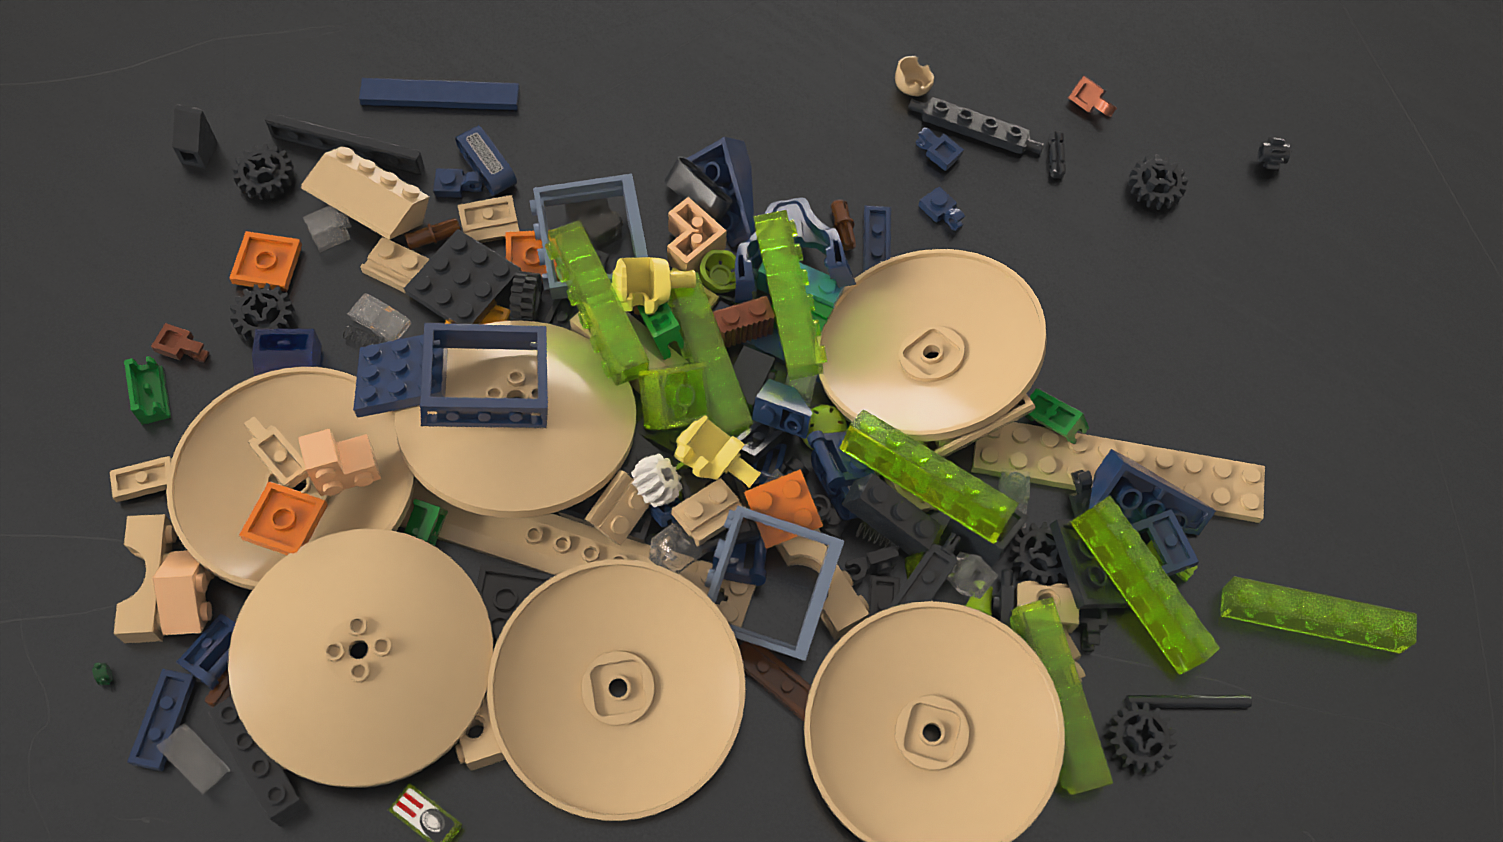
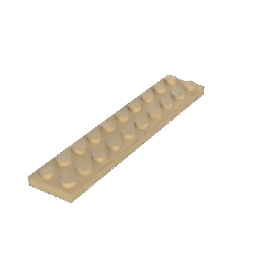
M1012 422L992 434L975 441L971 472L1076 490L1071 473L1081 469L1083 471L1089 470L1092 480H1094L1096 470L1108 452L1113 449L1212 507L1216 511L1214 515L1260 523L1263 520L1265 466L1080 433H1076L1075 439H1077V442L1072 444L1067 441L1066 437L1050 428Z

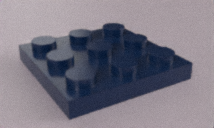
M424 334L360 347L353 407L357 418L420 405ZM433 348L431 397H446L448 348Z

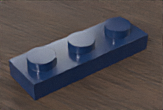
M162 669L127 762L129 764L163 771L197 679L194 675Z

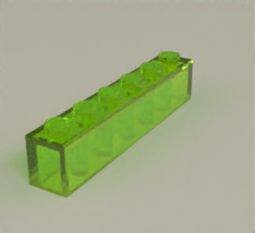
M787 210L753 216L789 380L822 374L823 363L828 362L825 346H819L817 337L821 336L818 319H812L811 311H815L812 294H807L805 286L809 285L806 268L801 269L799 261L803 260L800 244H795L793 236H797L794 219L789 220Z
M580 220L549 230L548 243H545L547 255L550 260L555 259L558 278L561 283L566 282L569 288L567 290L568 298L572 306L577 305L580 311L578 313L580 323L583 329H588L592 336L590 337V342L594 352H600L603 359L601 364L606 377H612L615 385L618 386L647 375L649 359Z
M696 272V287L671 289L667 304L681 327L679 332L684 340V348H680L684 359L689 358L691 367L688 368L692 383H697L701 393L697 395L702 410L707 409L710 417L708 420L730 437L734 436L737 438L753 425V421L698 272Z
M864 409L849 425L839 448L995 544L1019 505L1018 502L1007 495L999 492Z
M1110 495L1071 521L1073 527L1179 675L1206 662L1220 649L1213 636L1204 627L1193 608L1186 602L1175 583L1168 577L1157 558L1150 552L1140 538L1139 533L1132 527L1122 513L1121 508Z
M1236 576L1222 588L1220 616L1396 653L1404 652L1417 641V614Z
M1053 597L1017 606L1011 611L1013 615L1010 616L1012 630L1019 634L1044 664L1054 683L1063 712L1065 746L1062 770L1059 773L1062 787L1068 789L1069 794H1078L1113 784Z

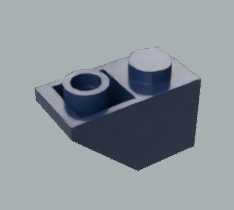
M768 379L756 396L752 420L804 439L807 438L812 411L796 388Z

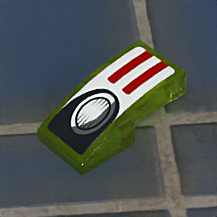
M411 784L406 787L388 809L395 817L427 842H451L463 827L458 820Z

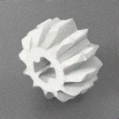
M661 454L643 458L635 465V470L631 472L635 479L632 484L638 489L637 495H642L645 504L651 503L654 508L671 503L679 496V491L683 489L679 482L682 477L677 474L676 467L671 465L669 458L664 459Z

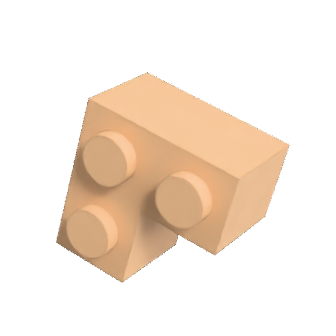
M689 197L668 212V230L676 237L667 246V262L672 268L675 267L679 271L694 270L696 273L699 271L703 257L709 251L726 249V230Z
M330 429L298 437L305 469L320 497L324 495H337L343 490L355 486H368L373 481L381 479L374 449L367 434L337 443Z
M171 551L153 576L162 635L201 633L206 623L212 617V606L210 602H206L205 592L211 579H214L215 575L197 562L189 551Z

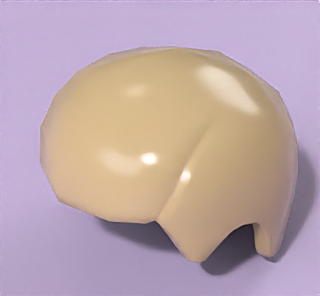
M904 57L898 62L895 82L897 87L905 94L922 96L932 89L934 75L930 71L929 65L920 66L918 64L917 57Z

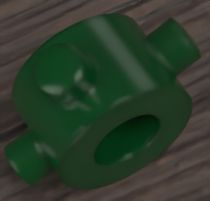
M100 662L94 664L92 672L98 685H109L113 680L109 665L107 663L100 664Z

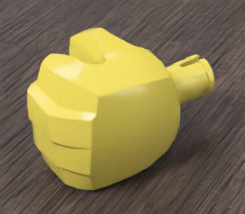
M620 258L612 275L611 296L616 300L618 307L622 311H632L634 306L643 305L645 314L653 315L661 304L668 302L671 289L695 288L696 273L694 270L670 271L667 260L662 258Z
M706 415L694 421L676 440L678 446L674 457L693 468V474L697 477L718 480L724 472L727 473L729 471L750 488L761 474V472H758L740 458L741 454L739 452L745 444L736 437L727 435L708 420Z

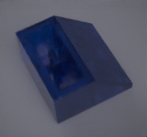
M255 329L252 352L254 376L284 368L320 367L322 345L315 329Z

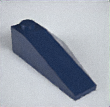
M723 137L686 159L693 162L732 199L733 203L719 225L726 230V239L730 246L735 248L740 243L747 241L755 233L752 171L745 141Z
M1111 449L1094 474L1089 504L1090 512L1113 524L1124 525V523L1133 524L1172 509L1184 533L1200 535L1216 512L1212 507L1117 451Z

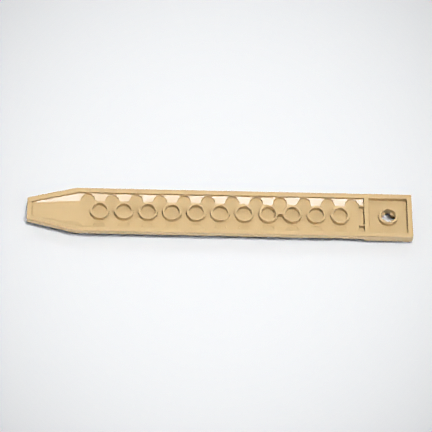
M417 478L411 504L400 524V527L406 528L415 506L413 501L416 498L448 511L437 539L540 573L558 575L565 570L594 561L628 559L651 563L673 571L692 582L706 595H708L710 589L704 585L709 570L712 569V563L691 559L628 538L620 546L594 527L552 513L525 518H499L466 511L433 494ZM727 580L722 581L719 592H723L728 600L727 602L721 601L720 605H715L728 623L742 627L756 585Z

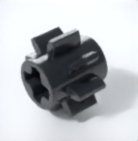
M1268 137V143L1262 142L1260 144L1258 161L1264 162L1263 167L1280 170V164L1288 163L1291 148L1289 144H1284L1285 139Z

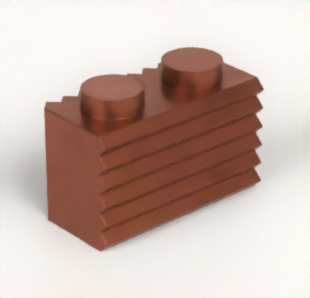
M767 296L713 311L712 327L722 349H725V347L730 348L731 345L735 346L736 343H746L747 340L751 341L752 338L755 340L757 337L762 338L763 335L767 337L768 334L772 335L775 314Z

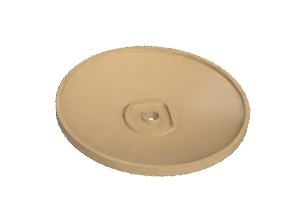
M931 249L893 257L869 268L854 278L857 285L844 288L832 315L821 334H817L815 342L816 366L821 383L832 403L843 415L860 427L881 436L905 441H937L971 433L994 422L1010 411L1030 390L1038 377L1046 354L1047 336L1045 318L1039 300L1030 286L1016 272L992 258L977 253L953 249ZM930 352L939 353V355L933 359H928L925 357Z
M501 321L486 325L546 326L547 428L421 426L420 405L395 410V430L398 446L404 461L414 476L433 494L456 507L473 513L499 518H525L546 515L564 510L592 496L604 487L622 467L631 449L636 428L634 394L625 373L618 363L604 349L590 339L563 327L535 321ZM448 348L446 397H520L538 399L537 350ZM428 412V414H437V412ZM532 413V415L540 416V413Z
M284 368L254 376L235 385L214 399L198 414L181 437L175 449L168 472L166 494L168 510L176 534L190 554L209 572L222 580L251 590L254 589L273 566L287 556L244 541L239 536L268 481L282 485L249 445L248 441L253 436L249 433L244 423L253 416L265 429L270 425L275 426L302 458L298 439L301 436L330 429L336 443L365 434L369 437L374 449L381 479L373 481L368 486H355L345 489L337 495H324L321 497L310 477L303 480L307 484L299 492L323 499L328 505L309 542L337 532L355 529H382L396 532L411 504L416 477L408 468L398 446L395 430V410L357 418L353 410L357 377L328 368Z
M355 529L337 532L301 546L298 552L294 554H288L263 576L245 601L237 618L229 649L228 670L233 701L241 721L257 745L273 760L297 775L317 783L337 787L356 788L388 784L415 774L437 761L462 738L473 723L487 694L488 674L494 652L492 628L486 607L472 580L453 559L437 547L411 535L391 530ZM358 642L366 643L369 648L367 655L361 659H355L350 654L352 646Z
M628 559L594 561L565 570L550 578L525 598L513 612L499 636L491 658L487 685L488 711L495 738L506 761L516 775L538 796L562 810L586 818L608 821L639 819L657 814L684 801L699 790L723 763L737 736L743 716L745 703L744 665L740 648L726 618L715 603L692 582L673 571L647 562ZM614 679H623L627 683L628 688L624 696L615 697L610 693L609 686Z
M933 601L913 602L883 610L853 627L837 642L822 662L814 678L805 711V746L814 781L831 811L844 826L864 842H1011L1024 832L1042 812L1055 788L1062 766L1065 746L1063 712L1054 683L1044 664L1033 649L1008 626L981 611L963 605ZM934 724L940 729L941 737L938 741L929 742L924 738L923 728L926 725Z

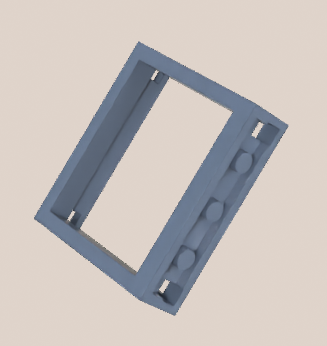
M632 174L533 188L535 199L529 200L532 216L538 215L539 223L533 224L536 240H542L543 248L537 249L540 265H546L547 273L542 274L544 291L550 290L552 300L611 291L613 273L557 282L545 207L623 196L635 258L648 257Z
M737 505L735 511L729 509L724 527L728 528L729 531L726 540H719L714 557L720 559L716 570H709L704 585L710 588L707 596L714 603L716 602L743 517L828 545L796 645L728 623L735 638L806 661L844 540Z

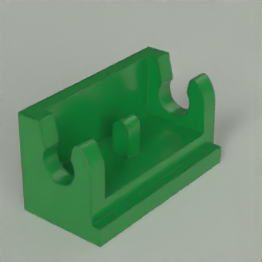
M667 302L661 304L653 315H646L643 305L637 306L664 360L671 357V351L668 347L670 342L677 341L678 346L681 349L684 348V340L679 332L681 327Z
M149 356L146 357V365H138L137 361L132 358L124 360L131 411L141 425L171 418L164 368L159 366L155 359Z
M1038 388L1030 395L1029 398L1034 403L1035 409L1025 415L1027 419L1043 424L1066 437L1067 441L1072 444L1077 442V439H1075L1077 431L1085 434L1089 429L1084 413Z
M415 498L413 501L415 506L404 534L419 538L435 546L448 511Z

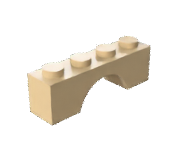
M165 514L127 516L124 545L134 556L144 559L146 576L142 586L133 596L117 604L114 635L123 643L163 641L153 576L172 551V543H175L177 540L174 526Z
M797 536L775 545L788 566L804 565L816 570L818 573L820 572L828 545L825 546L823 543L802 536ZM836 565L828 590V597L820 614V618L835 641L867 619L869 616L868 611L870 610L865 598L862 595L858 596L852 588L853 581L846 570L841 571L838 565Z

